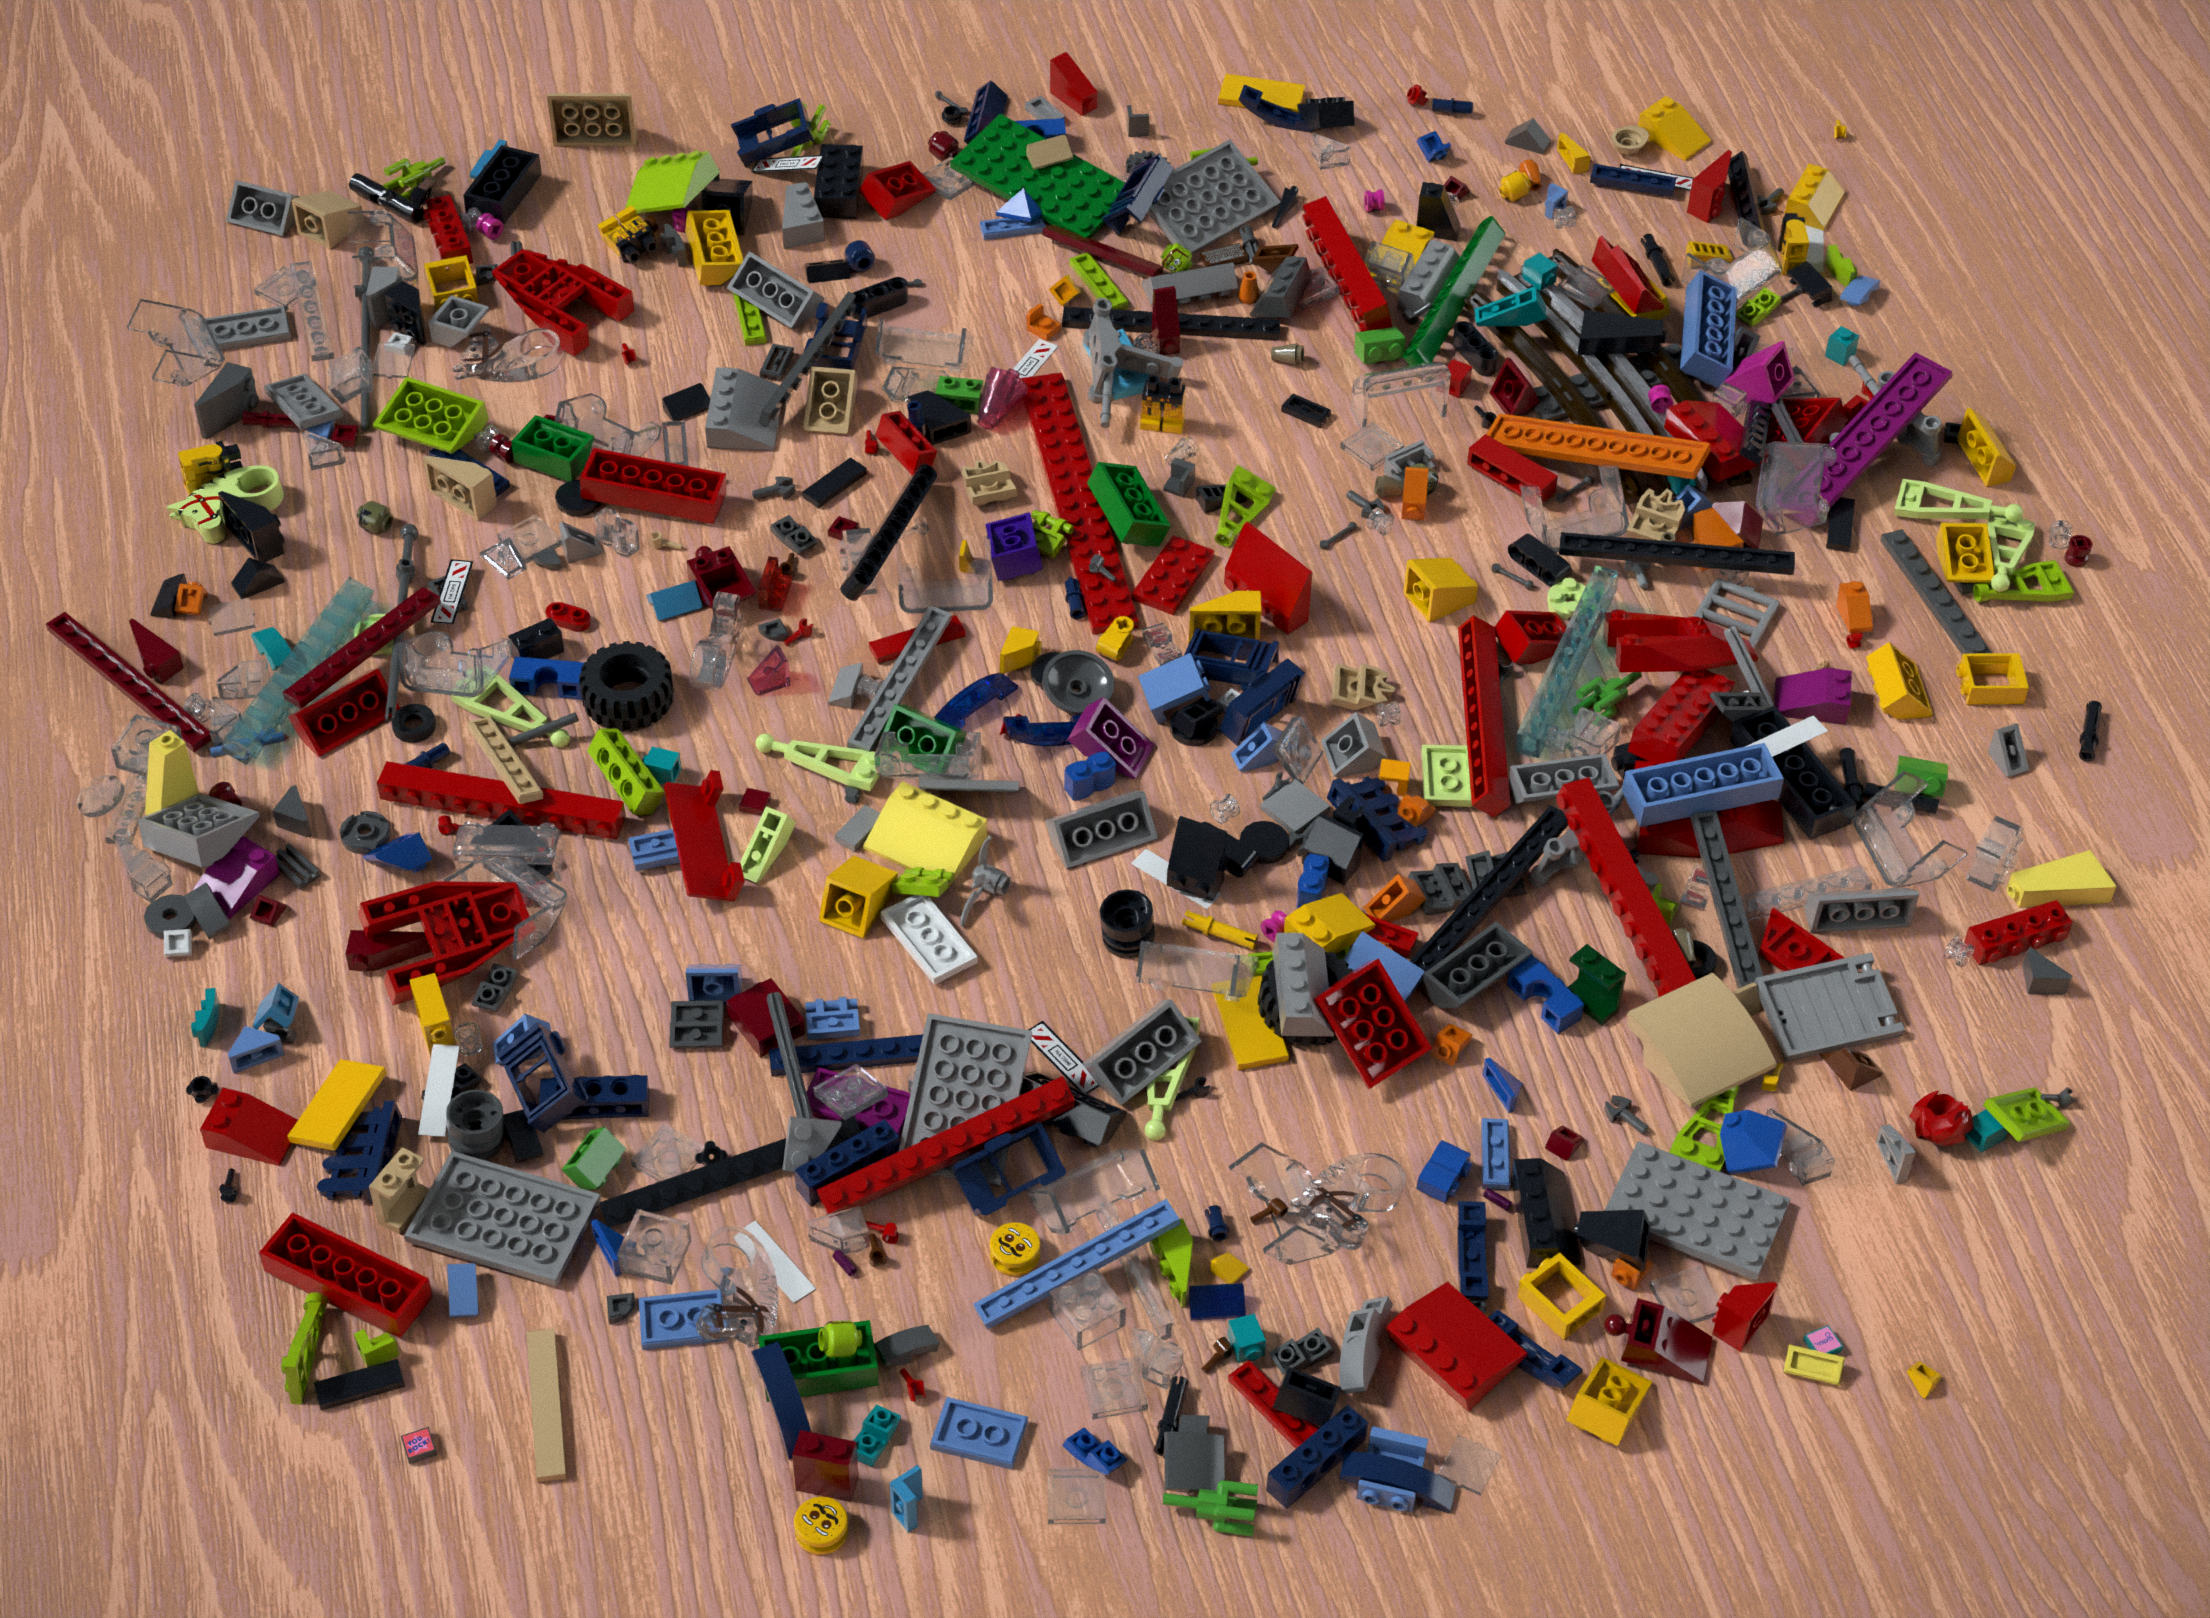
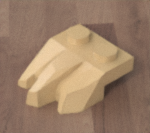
M975 460V467L973 468L962 466L965 490L973 505L982 506L988 502L1006 501L1012 497H1017L1016 487L1010 479V470L1005 463L995 460L987 465L983 460Z
M1649 488L1641 496L1636 506L1635 514L1627 528L1626 536L1648 540H1661L1664 532H1672L1676 536L1685 512L1683 500L1672 502L1673 492L1668 488L1660 496H1655L1654 491Z
M1336 663L1333 668L1331 704L1351 710H1359L1387 701L1396 688L1385 683L1389 673L1377 667L1362 663L1359 669Z

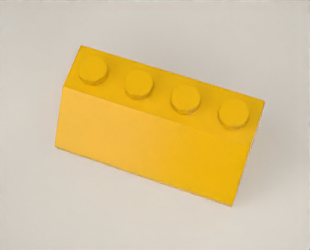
M730 210L687 211L685 232L699 285H722L735 275L743 262Z

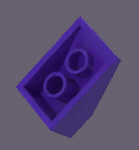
M1030 512L985 524L990 555L998 581L1012 580L1020 575L1034 574L1039 570H1043Z

